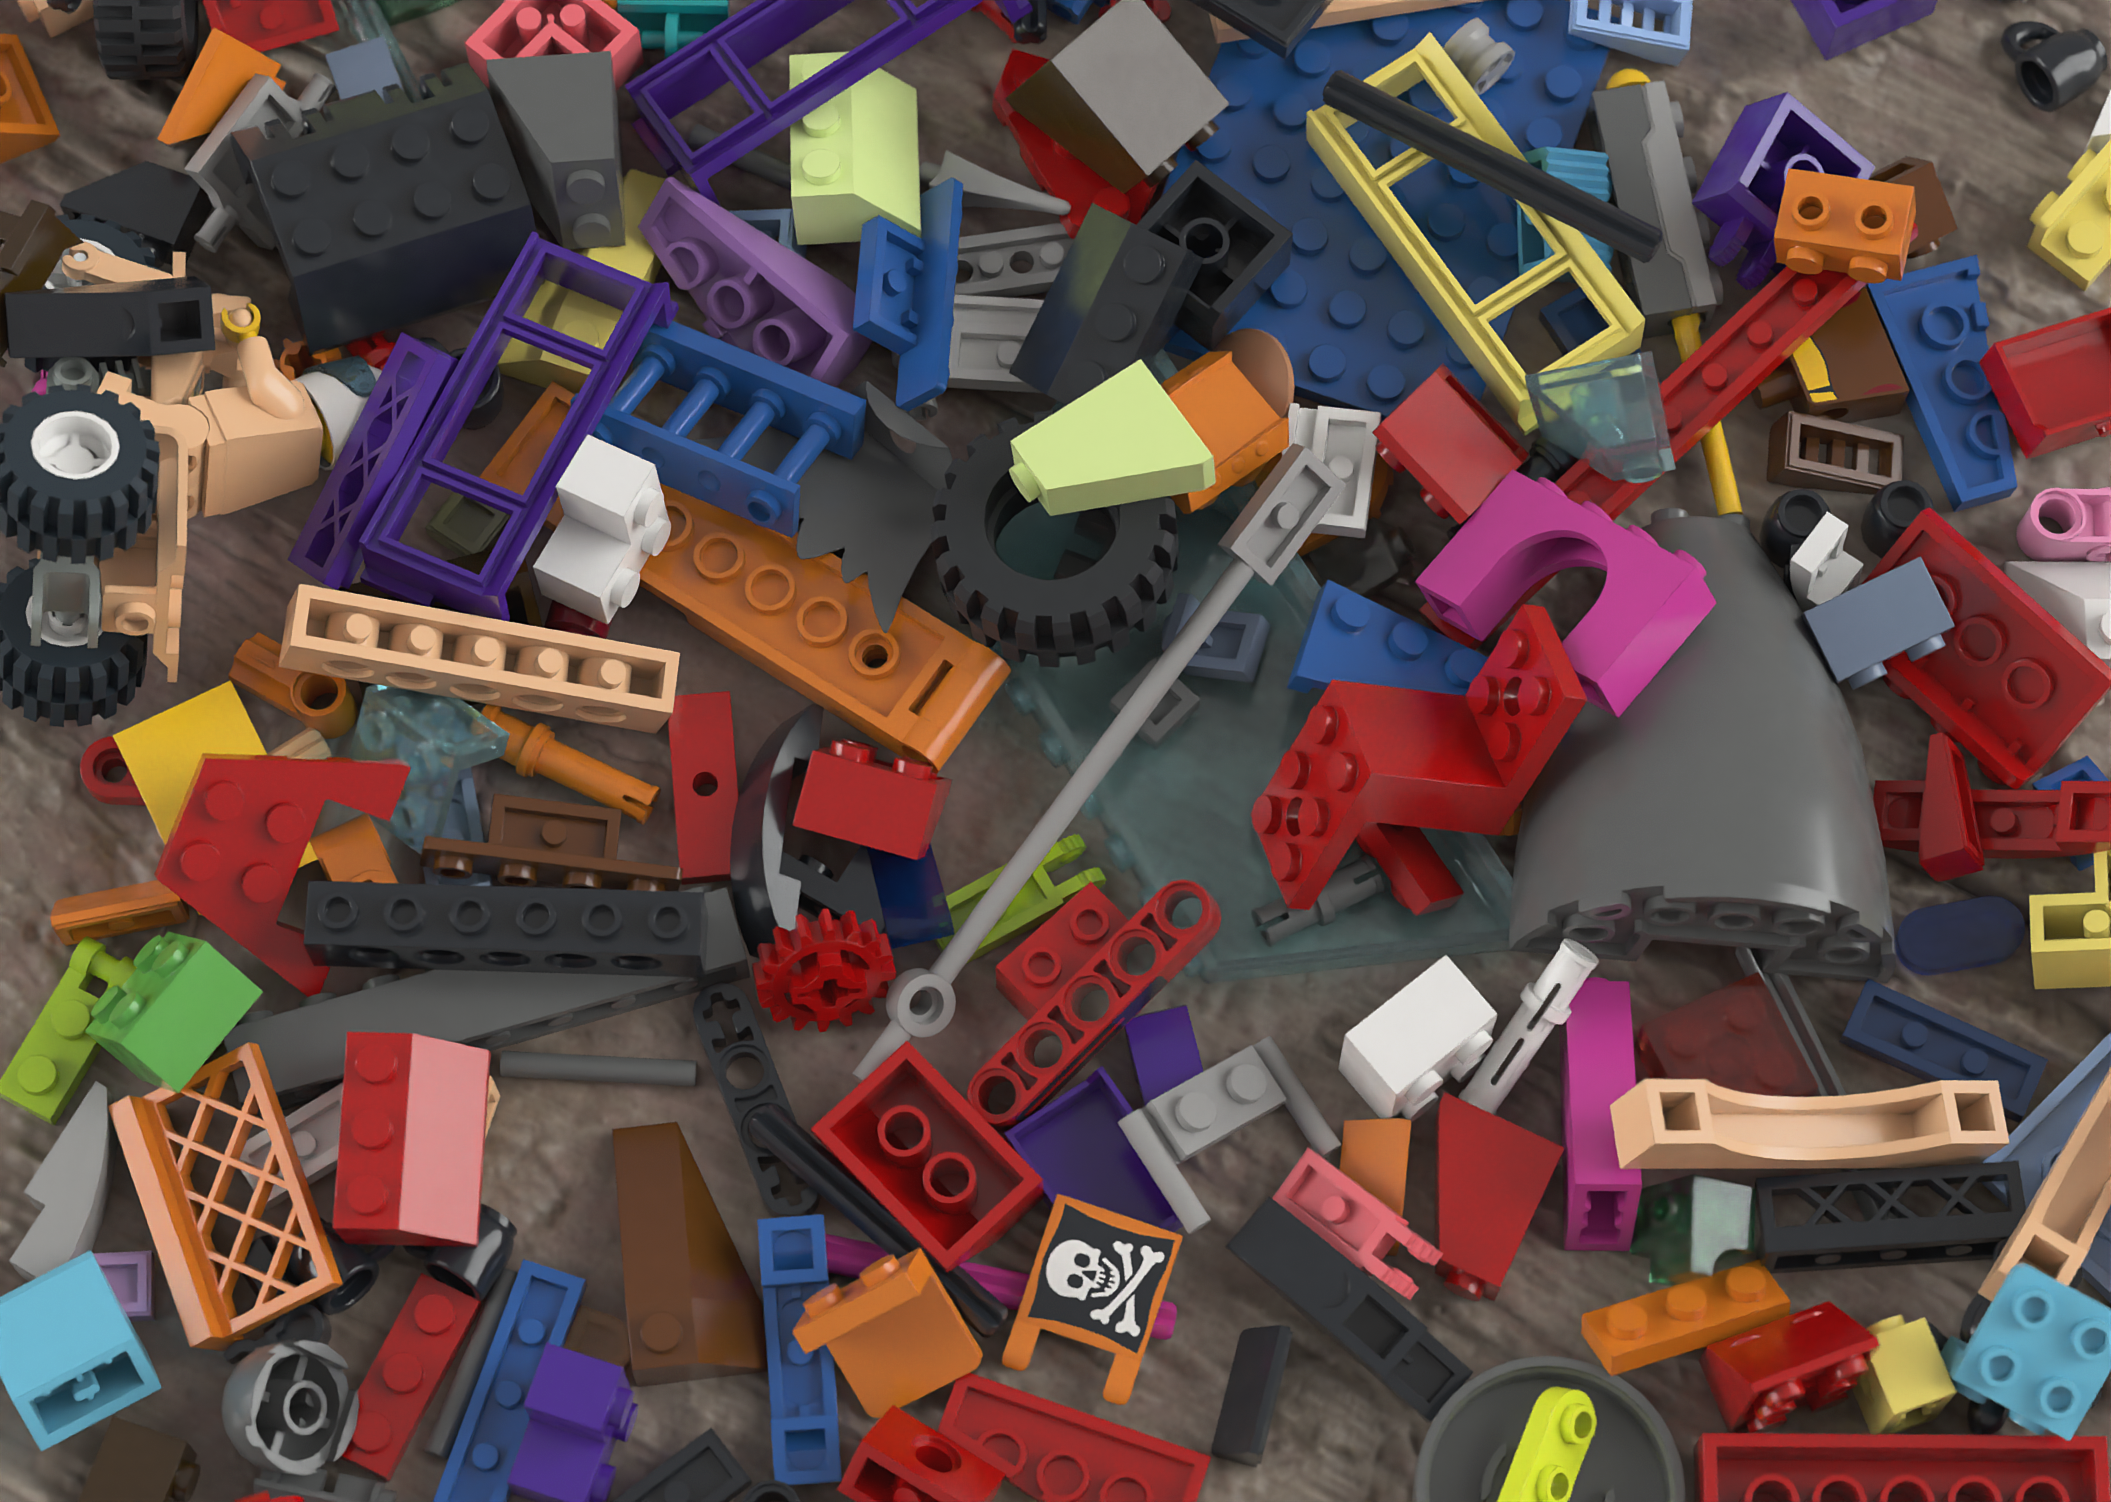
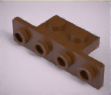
M496 793L493 795L487 843L426 836L420 857V865L433 868V873L440 877L467 879L472 876V873L498 876L500 883L513 887H532L536 885L537 881L562 884V888L678 891L683 874V869L680 867L617 859L622 809Z

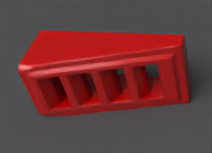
M1942 732L1930 735L1918 854L1919 864L1937 882L1983 871V866H1985L1965 757L1950 738Z

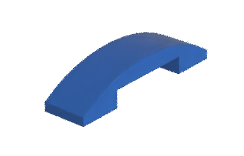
M824 1215L757 1219L770 1391L774 1480L784 1482L789 1486L841 1482L835 1359L826 1344L805 1354L792 1333L805 1311L803 1303L818 1291L829 1286Z

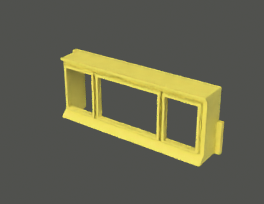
M1431 32L1414 49L1363 80L1397 97L1425 79L1455 120L1449 123L1450 125L1528 163ZM1326 104L1314 112L1312 109L1306 112V140L1524 436L1585 398L1587 391L1582 386L1584 383L1641 347L1645 325L1644 316L1581 232L1515 199L1555 254L1475 305L1388 188L1434 158L1411 147L1375 170L1346 131L1347 127L1358 120ZM1569 271L1610 327L1529 378L1488 322Z

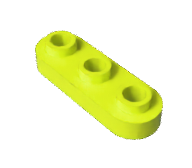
M1555 1386L1546 1389L1538 1397L1497 1502H1567L1569 1500L1597 1424L1593 1403L1586 1393L1580 1390Z

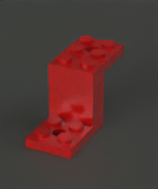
M1522 604L1508 628L1501 634L1498 644L1481 671L1472 680L1465 696L1331 680L1317 705L1311 709L1305 725L1291 748L1283 755L1280 766L1263 794L1256 799L1253 810L1250 813L1253 827L1258 833L1270 863L1272 875L1278 883L1287 908L1311 909L1366 821L1499 836L1588 700L1545 607Z

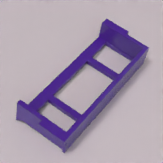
M756 0L624 85L641 115V118L632 123V126L668 177L680 171L693 190L721 206L707 180L708 178L983 0H928L918 8H916L911 0H885L899 20L772 102L747 70L854 0ZM994 0L1012 23L1033 11L1028 0ZM731 81L754 114L697 151L692 152L669 120Z
M532 231L359 540L365 563V569L360 576L361 583L410 604L433 607L435 601L466 614L510 621L505 593L559 496L556 488L557 483L587 434L590 436L593 434L651 325L654 323L668 329L679 310L678 303L670 298L669 283L652 284L539 238L538 233ZM544 279L624 311L603 350L523 318ZM512 337L591 369L523 495L443 463L444 458ZM431 483L511 515L479 575L398 542Z

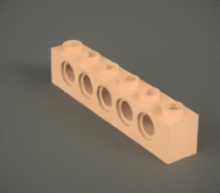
M299 583L287 606L279 667L656 734L673 714L680 652Z

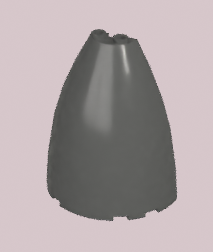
M1664 508L1654 511L1651 514V524L1641 529L1647 532L1657 542L1659 547L1673 554L1677 549H1680L1693 556L1706 570L1707 575L1703 579L1717 603L1619 718L1586 701L1527 791L1515 852L1509 925V951L1556 955L1562 941L1567 938L1583 945L1599 959L1636 962L1652 939L1759 948L1762 953V973H1782L1786 975L1867 981V979L1879 983H1888L1896 967L1886 859L1863 749L1839 685L1835 682L1825 659L1801 617L1803 613L1796 599L1754 535L1750 532V520L1740 514H1723L1715 518L1689 516L1688 512L1679 508ZM1606 580L1604 581L1603 585L1601 586L1600 590L1598 591L1597 595L1592 601L1587 613L1591 610V608L1594 606V604L1600 597L1604 589Z

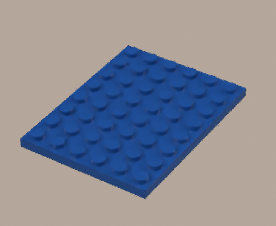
M1485 0L1311 28L1286 59H1283L1251 38L1221 43L1208 78L1230 104L1212 119L1219 127V130L1193 152H1190L1185 145L1180 147L1175 160L1179 165L1171 171L1162 196L1197 160L1293 233L1290 265L1229 333L1239 329L1250 328L1262 330L1274 336L1285 348L1291 361L1294 374L1295 396L1328 407L1381 412V421H1383L1443 363L1481 402L1487 386L1484 380L1306 140V112L1311 109L1314 112L1325 105L1322 95L1323 90L1335 71H1343L1363 81L1414 49L1429 32L1432 33L1443 48L1448 40L1464 24L1472 19L1479 18L1489 27V36L1495 42H1505L1515 51L1514 59L1508 69L1493 86L1479 95L1480 99L1521 154L1545 146L1574 149L1589 109L1592 92L1596 90L1611 47L1568 33L1570 1ZM1587 7V19L1598 20V11ZM1611 15L1610 23L1619 24L1620 18ZM1425 79L1396 97L1448 124L1455 120ZM1360 121L1346 128L1348 134L1375 170L1411 148ZM1436 159L1431 160L1388 187L1475 305L1519 277L1517 202L1513 197ZM1516 305L1488 322L1502 342ZM1181 329L1161 349L1192 361L1210 352Z

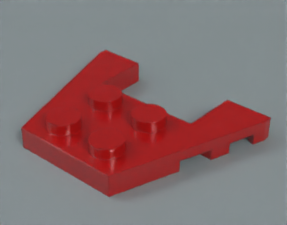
M202 753L155 870V877L307 997L320 994L330 966L313 965L304 946L305 930L277 920L325 800L329 799L390 821L411 767L408 762L400 759L361 761L345 757L295 759L279 755Z

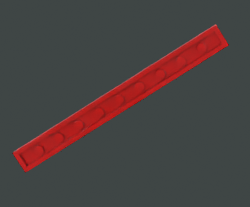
M1916 223L1913 224L1910 243L1918 236V225ZM1786 266L1554 484L1565 493L1568 499L1579 505L1584 501H1590L1600 507L1614 521L1867 283L1855 280L1848 273L1823 269L1822 272L1817 274H1805L1796 272ZM1559 571L1551 573L1534 583L1482 642L1437 617L1428 602L1419 611L1422 619L1437 633L1475 651L1516 613L1522 604L1531 599Z

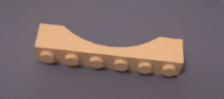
M2111 1067L1980 1287L1978 1293L1988 1300H1994L2010 1270L2017 1264H2028L2069 1285L2087 1255L2093 1239L2111 1206Z
M1644 1079L1610 1105L1620 1169L1916 1168L1980 1163L2009 1144L1998 1081L1940 1080L1872 1093L1822 1097H1782L1742 1093L1717 1086L1705 1079Z

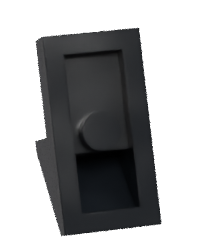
M860 846L838 882L832 880L834 877L833 872L818 860L807 855H801L799 860L782 851L779 874L801 881L798 907L819 918L822 909H829L832 920H840L848 910L855 911L858 925L873 919L876 921L878 933H886L867 846Z

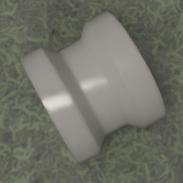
M1479 18L1472 19L1464 24L1443 47L1444 51L1478 96L1499 80L1515 56V51L1505 42H1495L1489 36V27Z

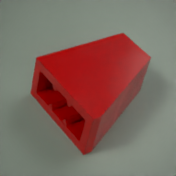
M1444 1092L1435 1117V1247L1443 1253L1435 1264V1274L1445 1278L1444 1286L1460 1297L1471 1301H1479L1481 1296L1495 1301L1556 1171L1565 1147Z

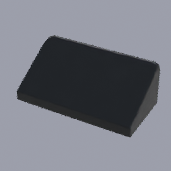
M1284 1325L1245 1329L1240 1334L1211 1447L1213 1456L1252 1467H1257V1464L1261 1465L1293 1332L1290 1331L1291 1327Z

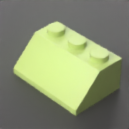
M848 52L789 55L790 90ZM878 68L790 125L791 200L797 245L861 242L862 224L878 215L921 238L916 88Z

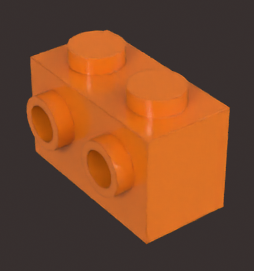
M1788 168L1774 233L1777 263H1784L1788 268L1805 274H1817L1822 272L1823 269L1848 273L1855 280L1865 283H1881L1885 279L1902 281L1916 215L1914 186Z

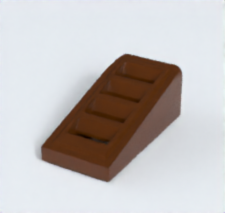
M1787 411L1770 429L1766 479L1767 482L1791 487L1875 495L1883 486L1902 480L1904 435ZM1799 442H1801L1800 458H1798V457H1799ZM1819 444L1827 445L1825 464L1818 462ZM1845 447H1853L1851 469L1844 468ZM1869 449L1878 450L1877 475L1868 473Z

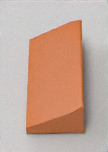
M158 880L62 898L54 903L50 915L52 928L62 944L66 946L78 944L86 936L98 940L184 923L190 919L187 902Z
M1411 1119L1344 1120L1339 1170L1400 1216H1403ZM1396 1240L1387 1255L1397 1256L1400 1246L1398 1240Z

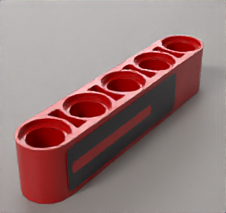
M1181 879L1172 881L1162 887L975 1073L968 1085V1103L991 1126L1006 1131L1042 1109L1214 938L1220 928L1222 918L1220 907L1215 899L1194 881ZM1189 898L1199 899L1202 904V914L1198 922L1190 928H1176L1172 917L1178 903ZM1142 944L1153 945L1156 957L1151 969L1141 975L1129 974L1126 962L1132 949ZM1096 990L1106 991L1109 998V1006L1104 1016L1096 1021H1084L1080 1008L1085 996ZM1058 1036L1063 1047L1061 1057L1051 1067L1039 1068L1034 1057L1037 1045L1046 1037ZM1012 1082L1016 1091L1015 1103L1005 1113L993 1114L988 1103L990 1092L1000 1083Z

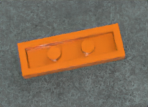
M1760 1259L1584 1313L1582 1314L1581 1334L1610 1376H1614L1706 1347L1789 1316L1791 1301L1767 1268L1761 1266Z

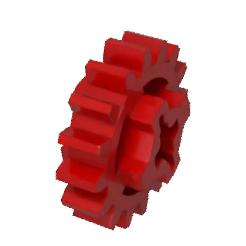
M822 909L818 921L810 923L804 915L799 914L795 916L797 928L789 931L777 926L773 929L776 944L762 943L757 947L760 961L752 963V972L760 1006L762 1008L770 1007L772 1019L776 1023L791 1016L793 1029L796 1031L803 1029L809 1021L817 1023L819 1032H826L832 1020L839 1019L846 1027L853 1025L851 1014L857 1010L868 1015L873 1014L875 1009L872 998H886L889 990L887 981L896 978L894 958L887 934L878 933L876 921L873 919L858 925L855 911L848 910L840 920H832L829 909Z

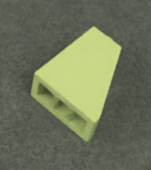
M1141 359L1010 441L1015 466L1009 469V473L1013 482L1028 502L1038 498L1050 516L1201 491L1216 483L1214 456Z

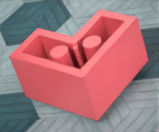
M506 0L465 42L470 66L489 89L487 60L611 51L616 91L644 63L639 29L602 0Z

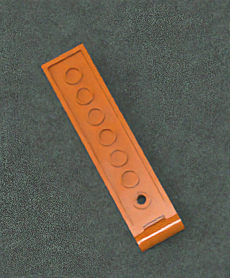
M552 381L479 478L523 495L568 414L570 401L575 394ZM660 483L669 521L671 522V531L662 551L657 556L650 554L639 572V586L683 612L688 624L819 706L824 707L830 713L901 757L905 755L931 763V771L937 774L1011 673V668L1006 661L990 648L973 641L904 597L900 599L888 632L884 633L874 611L868 585V575L863 573L853 581L845 583L841 574L842 559L831 552L810 559H800L796 550L798 532L792 538ZM559 496L543 523L545 527L553 532L564 516ZM876 658L886 660L885 664L878 668L867 666L870 661Z

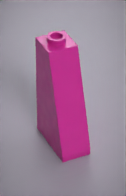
M1589 977L1585 979L1583 985L1568 1005L1571 1009V1014L1564 1024H1559L1562 1146L1565 1147L1562 1154L1564 1250L1630 1251L1642 1189L1641 1169H1620L1610 1109L1612 1103L1636 1086L1630 982L1609 981L1600 977Z

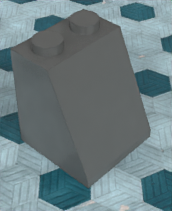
M611 51L487 60L491 99L527 195L561 247L565 249L625 245L622 135Z

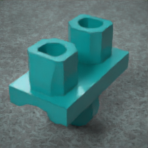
M618 0L617 2L618 14L639 29L642 49H665V59L730 18L729 0Z

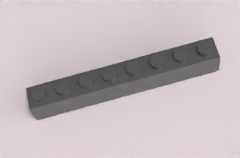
M700 886L683 892H704L708 911L705 978L425 969V973L400 979L398 975L379 976L365 982L362 985L361 991L337 997L336 993L331 992L312 995L303 999L299 1003L298 1009L274 1015V1012L269 1010L246 1014L242 1016L236 1026L227 1034L224 1042L227 1053L248 1042L259 1044L281 1109L285 1110L310 1103L343 1083L347 1032L414 1033L493 1051L700 992L711 984L732 983L750 977V971L727 888L713 891L710 886ZM245 1066L232 1072L242 1107L251 1086ZM260 1109L257 1113V1116L259 1117L262 1116Z

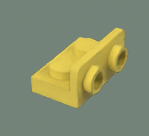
M2111 140L2098 154L2091 148L2088 149L2069 172L2067 178L2072 181L2069 187L2061 196L2051 191L2040 202L2029 219L2036 226L2027 244V248L2083 291H2086L2111 263Z

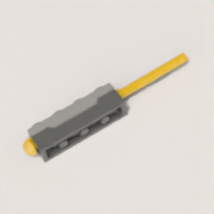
M1622 69L1611 76L1605 90L1592 92L1586 117L1594 152H1604L1609 157L1606 166L1609 169L1608 173L1612 182V193L1607 203L1659 228L1662 232L1661 245L1655 256L1648 263H1643L1616 249L1626 294L1645 318L1642 339L1675 334L1681 363H1684L1702 346L1699 330L1710 328L1716 305L1723 303L1722 281L1718 269L1708 268L1704 249L1710 247V232L1706 215L1702 212L1696 213L1692 204L1691 193H1696L1697 177L1692 157H1682L1678 138L1684 136V122L1680 104L1678 101H1669L1665 80L1650 82L1649 78L1639 70ZM1720 421L1700 439L1718 516L1723 514L1743 515Z

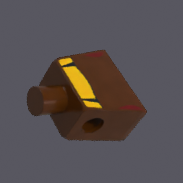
M1864 286L1751 392V395L1760 410L1789 400L1794 412L1850 423L1899 414L1910 389Z

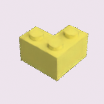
M2111 850L2094 853L2095 892L2029 895L2031 956L2035 989L2111 987Z

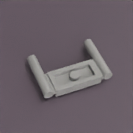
M1271 1036L1261 1040L1254 1046H1248L1158 1096L1142 1109L1133 1111L1118 1122V1125L1188 1234L1199 1230L1209 1223L1211 1219L1176 1165L1282 1105L1286 1106L1314 1151L1323 1158L1341 1146L1336 1135Z

